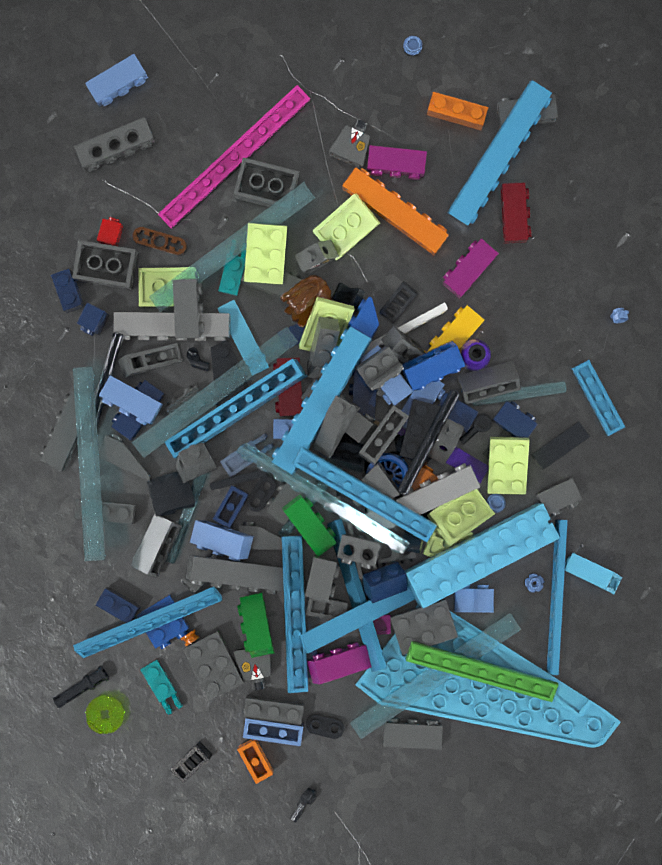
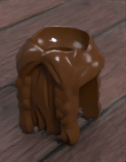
M311 275L295 284L294 287L281 296V300L283 302L287 301V304H289L284 312L287 315H292V320L298 322L299 327L304 328L306 326L317 297L328 300L333 299L326 281L317 275Z

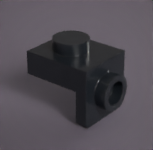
M338 283L332 300L354 306V309H358L365 291Z

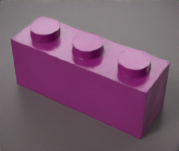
M370 145L367 172H371V175L382 176V173L390 174V177L401 178V175L409 176V179L419 180L420 177L424 178L427 151Z
M480 239L479 242L475 240L469 246L468 250L470 252L466 257L462 255L455 263L458 266L453 271L449 269L443 276L445 279L443 285L459 299L499 254L483 239Z
M353 642L347 644L348 648L345 649L339 647L331 649L330 653L326 655L324 653L313 655V659L307 661L312 683L323 684L372 668L366 645Z

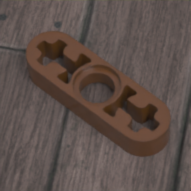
M138 227L133 232V239L138 245L176 256H181L187 251V244L182 238L144 227ZM142 231L148 237H151V233L154 234L151 238V244H148L149 240L145 238L139 241L137 234H141ZM159 236L165 238V244L161 247L155 245V239ZM169 239H172L171 243L175 245L181 242L183 249H179L178 252L172 246H169V250L166 249L169 245Z

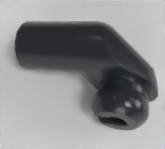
M195 347L189 348L186 356L190 366L208 372L210 363L200 359L198 350Z

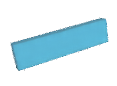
M235 300L217 308L219 313L230 314V334L251 375L254 376L268 369L269 366Z

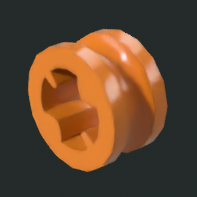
M195 629L181 638V640L185 641V646H188L200 637L195 634Z

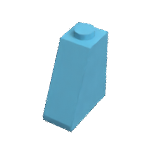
M574 553L565 562V571L612 594H615L622 580V577L615 572Z

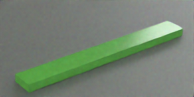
M411 641L405 658L407 662L549 702L553 701L558 688V683L413 641Z

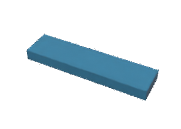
M590 360L572 368L606 435L610 436L625 428Z

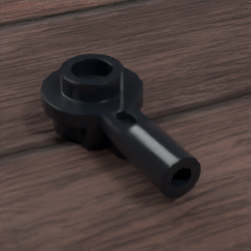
M485 413L478 414L473 421L474 426L460 437L459 440L465 444L476 433L488 431L492 427V419L489 415Z
M308 788L303 793L297 804V809L290 817L293 822L296 823L307 804L312 805L316 800L315 789Z

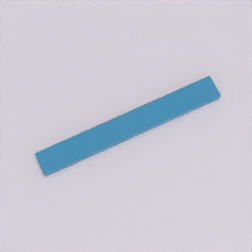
M301 447L292 462V465L425 542H428L437 527V524L304 447Z
M342 519L327 524L336 535L334 537L336 544L333 545L336 556L338 555L342 534H346ZM350 544L344 547V552L347 555H352ZM337 558L353 609L367 602L355 562L346 564L340 562L341 558ZM371 621L360 627L359 632L363 645L367 647L372 667L371 671L374 672L385 669L387 666L374 623Z
M559 519L555 520V529L560 538L554 541L547 673L551 675H559L568 521Z
M302 536L282 537L288 693L308 692L307 652L299 635L306 632Z
M407 583V591L373 604L369 600L299 635L308 654L415 600L414 595Z
M215 587L209 588L73 645L74 651L82 658L88 657L222 601V596Z

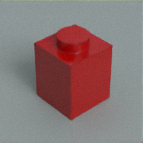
M109 217L108 220L102 219L97 237L98 243L118 247L124 227L119 223L120 220Z

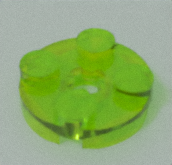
M104 694L96 697L86 708L87 725L98 734L113 733L124 721L125 710L123 705L113 696ZM101 710H108L110 718H104L103 720L101 718Z

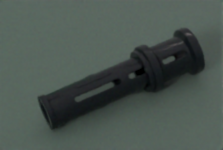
M100 665L96 671L89 675H84L83 680L53 698L55 705L61 708L84 692L96 689V686L103 681H109L110 678L107 671Z

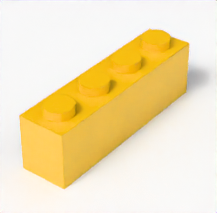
M468 305L464 309L460 307L454 314L456 319L452 323L448 321L441 329L443 334L440 337L435 336L429 343L431 347L427 352L450 341H453L458 346V349H460L483 323L484 319Z

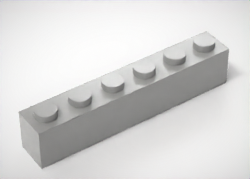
M114 312L113 333L119 332L123 334V340H130V337H138V340H149V337H157V340L167 341L168 337H175L174 313ZM229 313L200 314V322L204 324V333L201 334V338H195V341H206L207 337L214 338V341H226V338H230ZM179 338L176 340L187 341V338Z
M463 463L455 467L456 471L450 474L446 471L438 475L437 480L433 482L430 479L419 484L420 488L415 490L411 488L407 495L392 499L421 515L480 488V484L471 465L466 466ZM368 508V512L364 514L374 536L397 526Z

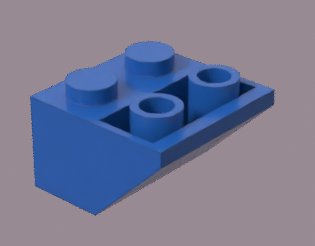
M369 296L367 300L363 299L357 310L359 314L357 317L353 315L348 328L352 327L372 339L378 330L379 322L373 299Z

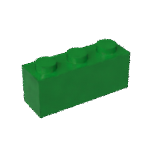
M300 494L282 507V509L319 557L336 544L334 540L336 535L330 527L326 529L322 524L325 520L320 513L313 512L311 507L314 505L308 497L303 498Z
M259 593L240 597V604L237 607L239 616H243L244 621L240 624L242 634H246L247 638L244 641L245 651L250 653L251 658L273 654L274 649L263 594Z

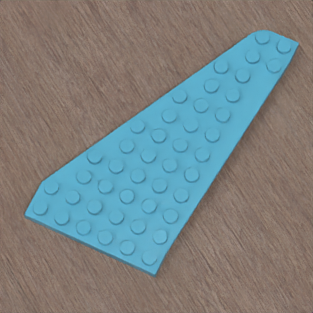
M451 611L458 637L431 647L557 682L558 688L553 701H545L407 662L405 659L407 654L402 655L395 633L382 649L387 668L374 672L371 671V668L366 669L355 683L358 688L381 705L590 748L603 745L621 723L604 708Z

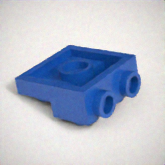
M171 595L137 614V617L140 618L175 602ZM182 617L150 630L146 634L155 649L157 647L163 649L171 644L169 640L177 637V639H180L188 634L186 630L190 627L185 618Z

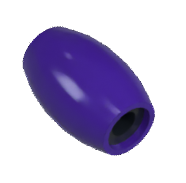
M469 340L460 349V354L465 363L464 367L469 370H481L490 361V348L482 340ZM472 352H476L478 358H474Z

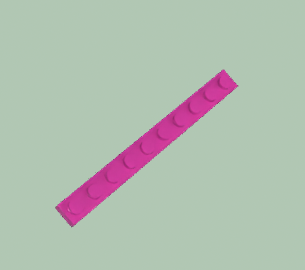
M298 85L295 86L160 211L158 215L171 229L241 165L243 157L249 158L310 101L308 95Z

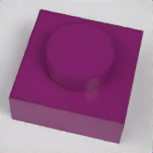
M385 614L373 620L377 635L391 634L390 614Z

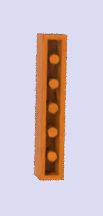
M355 168L342 185V189L351 196L357 193L370 210L435 256L449 236L446 233L447 229L440 224L436 226L431 222L432 219L427 214L422 213L421 215L416 211L417 208L413 204L403 202L400 199L401 196L395 191L389 192L385 189L386 185L378 179L374 181L369 177L370 174L365 169L361 168L359 170Z

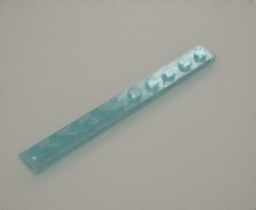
M303 182L249 223L280 225L314 200L315 197ZM248 224L150 295L149 298L157 309L162 312L174 303L173 280L198 279V283H201L245 251Z
M287 327L134 440L132 444L142 457L145 458L296 345L298 341Z
M93 367L73 368L84 555L85 561L105 560L94 372Z
M244 443L238 448L237 453L241 454L242 459L254 462L264 472L272 473L276 480L280 482L285 481L294 491L303 492L309 500L317 501L323 505L322 507L325 510L337 513L343 521H350L355 524L359 531L368 532L373 535L372 538L374 540L386 543L392 551L403 553L410 543L305 478L296 473L291 474L272 463V458L251 445Z
M508 613L452 653L479 659L517 633L521 628L513 616ZM428 668L352 720L350 724L360 739H362L454 675Z

